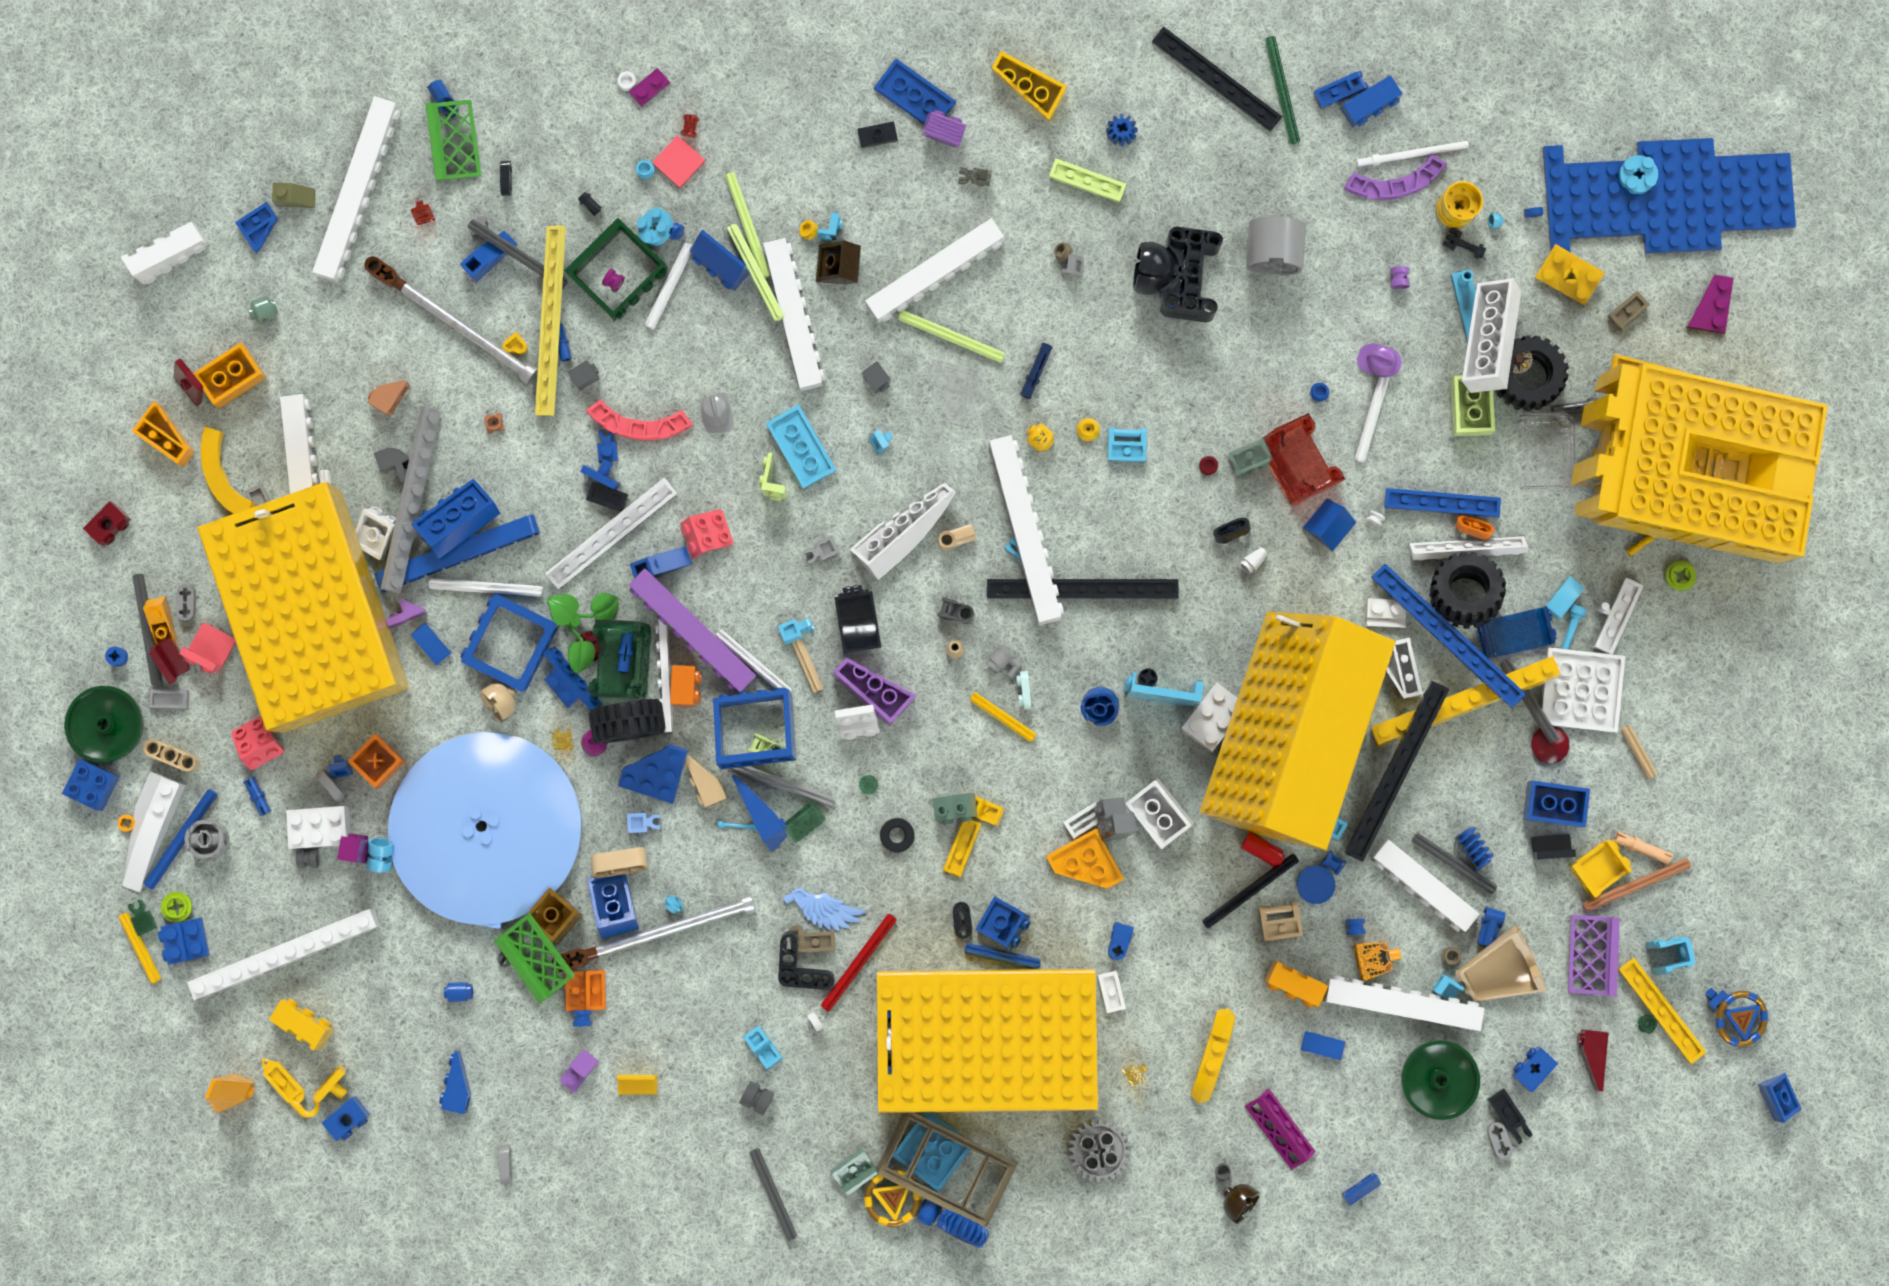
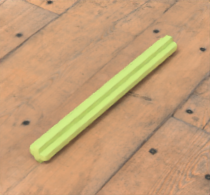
M730 172L725 175L753 256L764 278L771 276L736 175L734 172Z
M736 224L730 225L727 231L743 262L746 264L774 321H780L784 318V314L738 226Z
M904 310L900 312L899 320L999 363L1004 358V352Z

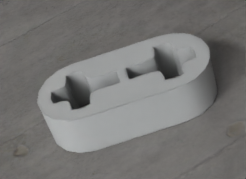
M181 585L176 593V614L183 621H191L196 614V591L189 585ZM186 589L191 592L190 595H187V602H185V596L182 595V592H185ZM185 604H187V610L190 611L186 618L185 615H182V611H185Z
M323 769L316 775L318 781L338 803L347 797L327 771Z
M1499 1122L1490 1123L1487 1127V1134L1495 1155L1502 1159L1509 1158L1512 1155L1513 1148L1506 1128ZM1494 1126L1501 1128L1499 1132L1500 1139L1497 1138L1496 1134H1492ZM1499 1142H1502L1504 1147H1508L1505 1155L1498 1152L1501 1149Z
M510 1146L499 1148L501 1184L512 1183Z

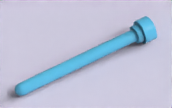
M1577 605L1571 606L1570 617L1572 618L1561 649L1569 650L1578 622L1585 616L1587 609Z

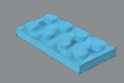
M799 405L766 423L803 489L837 471Z

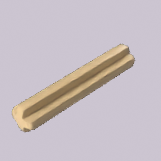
M797 639L792 642L793 648L813 693L819 692L823 689L821 681L803 640Z
M1630 725L1623 727L1621 732L1645 776L1648 779L1656 776L1657 772Z

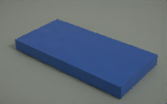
M898 59L893 61L874 87L875 91L923 125L928 113L938 110L945 113L946 117L956 104L953 98Z

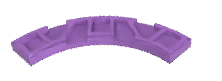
M1431 154L1428 160L1410 175L1388 181H1377L1353 172L1344 190L1360 197L1375 200L1403 198L1427 187L1441 174L1447 163Z

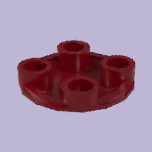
M1553 726L1559 735V739L1553 743H1549L1541 729H1538L1533 734L1531 747L1539 761L1557 763L1568 754L1570 748L1569 739L1561 728Z

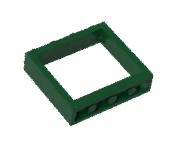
M617 218L564 271L615 321L617 318L619 320L623 318L627 313L626 309L630 305L635 306L639 302L640 296L644 292L648 293L653 288V283L666 275L668 267L636 234ZM622 231L658 267L612 311L576 275Z

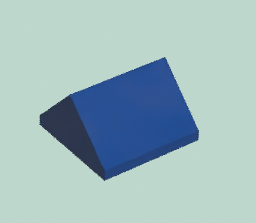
M1326 499L1303 528L1333 552L1356 524V521L1345 507Z
M1786 1073L1757 1084L1774 1121L1784 1123L1802 1109Z

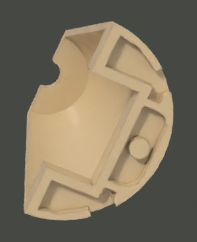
M1517 925L1512 926L1459 970L1455 971L1459 981L1465 983L1463 987L1466 995H1471L1474 1002L1547 991L1542 974L1535 962V957L1525 936Z

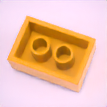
M242 342L193 373L203 385V390L212 404L219 409L267 378L247 346Z

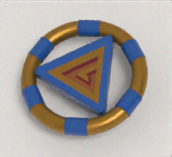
M1736 991L1729 994L1720 1003L1716 1012L1717 1031L1720 1037L1732 1046L1746 1047L1754 1044L1761 1038L1767 1027L1768 1010L1765 1003L1757 994L1750 991ZM1738 998H1747L1757 1004L1726 1009L1727 1006ZM1760 1011V1025L1757 1031L1748 1037ZM1724 1014L1742 1040L1727 1034L1724 1029Z

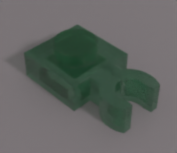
M142 899L137 900L139 903L138 909H135L133 904H128L130 912L135 914L130 919L137 936L144 935L158 928L151 911H144L145 903Z

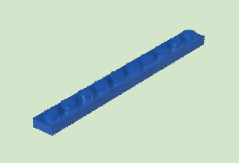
M1384 564L1371 576L1372 580L1511 709L1526 696L1523 690L1388 565Z

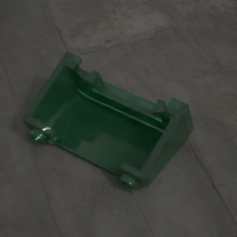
M595 620L592 633L599 640L597 678H593L588 686L590 697L623 700L646 699L651 647L650 625L641 621ZM622 633L634 635L632 645L633 656L630 659L629 673L617 672L618 650L621 647ZM627 645L625 646L624 661L626 660Z

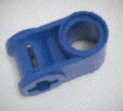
M1114 922L1108 948V955L1111 959L1120 960L1125 957L1132 938L1133 926ZM1117 946H1119V950L1122 951V954H1119L1116 957L1115 953L1112 952V949L1117 948Z

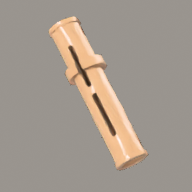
M1620 831L1615 834L1613 841L1629 848V851L1642 853L1667 865L1672 860V853L1645 843L1636 836L1631 837Z

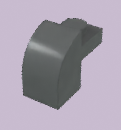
M386 448L375 452L374 456L380 471L387 473L396 469L400 482L404 485L407 472L405 465H408L409 457L397 448Z

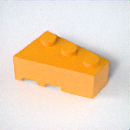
M153 401L132 430L137 436L182 467H185L195 453L165 409L156 401Z

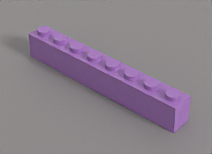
M645 568L629 584L631 587L629 591L636 598L641 596L645 600L643 605L650 611L654 609L659 614L657 618L664 625L669 623L673 627L671 632L678 638L682 636L687 641L685 645L692 652L696 649L701 654L698 658L706 665L710 663L714 667L712 671L720 679L724 676L729 681L727 685L734 692L736 690L741 692L756 677L737 656Z

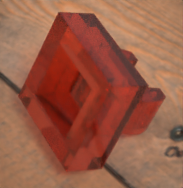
M423 200L415 202L416 207L411 209V213L417 226L435 220L434 213L429 204L424 205Z

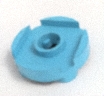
M1642 155L1630 157L1619 170V182L1623 188L1625 187L1632 194L1646 193L1656 184L1658 179V169L1654 164V160ZM1637 170H1639L1643 174L1641 176V179H1638L1637 176H1634V173H1636Z
M658 207L647 211L638 219L636 224L640 239L644 243L653 246H660L665 243L671 235L669 234L670 228H673L671 215Z

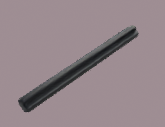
M1295 854L1289 855L1282 861L1281 865L1277 864L1203 919L1202 923L1207 929L1211 928L1299 862Z

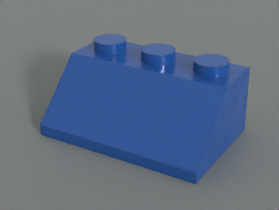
M703 229L700 231L690 250L691 260L698 266L701 264L707 268L705 271L713 278L717 276L721 279L720 283L726 289L732 288L735 291L749 275L746 264Z

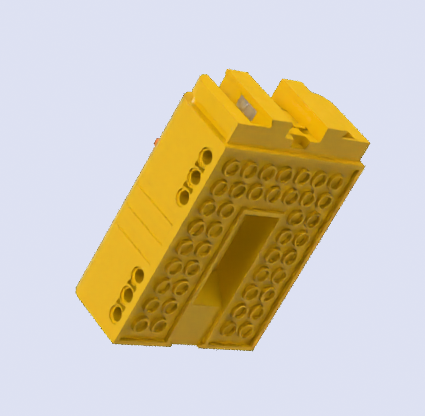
M1645 363L1637 367L1621 364L1600 375L1594 392L1608 395L1584 405L1581 427L1601 431L1597 455L1574 464L1571 486L1595 487L1593 497L1575 503L1576 516L1592 519L1594 524L1774 563H1782L1804 557L1814 497L1812 495L1816 468L1820 460L1828 409L1827 404Z

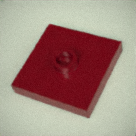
M182 359L176 360L174 362L173 378L195 406L200 405L203 397V385Z

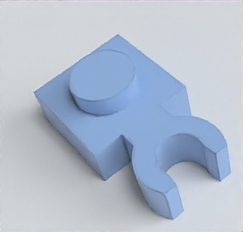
M647 813L627 814L628 833L648 832V826L653 829H660L661 825L656 826L653 821L655 818H661V816L655 814L647 818Z

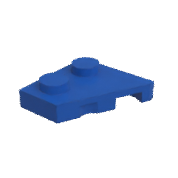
M265 202L235 223L257 254L279 218L270 205Z

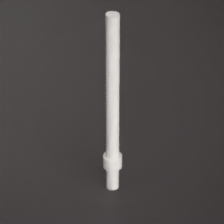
M1468 141L1386 155L1374 154L1368 158L1357 159L1356 164L1357 167L1366 165L1378 166L1384 162L1469 148Z

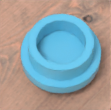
M642 160L636 165V173L640 178L649 179L653 176L655 168L650 161Z

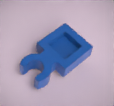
M600 429L599 436L603 443H597L598 462L602 463L603 459L610 462L618 461L617 442H611L614 434L610 432L609 436L605 437L603 436V430Z

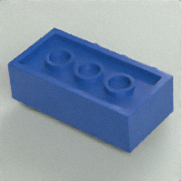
M472 479L461 488H455L453 493L446 499H440L438 504L431 510L423 511L422 516L414 521L412 526L418 536L436 557L440 559L501 513L490 496Z

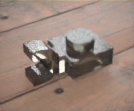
M960 167L959 174L966 177H959L958 184H967L971 181V184H976L977 186H990L992 170L978 168L968 170L967 168Z

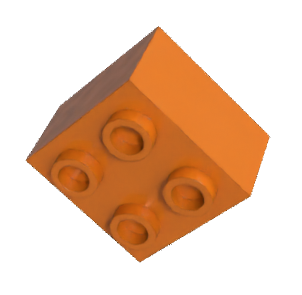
M672 665L670 704L672 706L697 708V703H701V692L698 690V684L702 683V673H700L697 667Z
M374 734L348 760L377 789H380L407 762L379 734Z

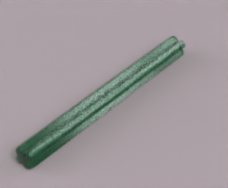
M1270 36L1265 40L1289 142L1291 145H1295L1300 142V136L1276 37Z

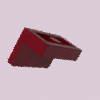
M171 637L150 647L149 655L169 685L176 682L178 676L190 670L189 664L183 660L184 657L179 654L180 650Z

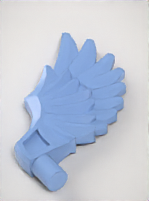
M798 888L783 897L786 904L795 900L800 908L803 909L804 916L807 917V920L811 919L813 925L817 921L819 928H822L824 925L828 930L831 929V926L837 931L840 930L838 926L848 929L849 926L844 921L860 922V919L853 915L866 913V910L842 905L844 901L834 899L826 893L813 895L807 893L802 888Z

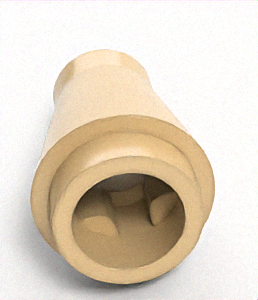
M951 640L947 643L945 650L949 657L957 659L964 654L965 648L961 641ZM957 645L959 648L954 651L951 647Z

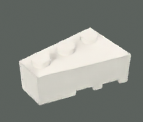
M1410 638L1397 640L1386 672L1403 699L1421 696L1423 692Z

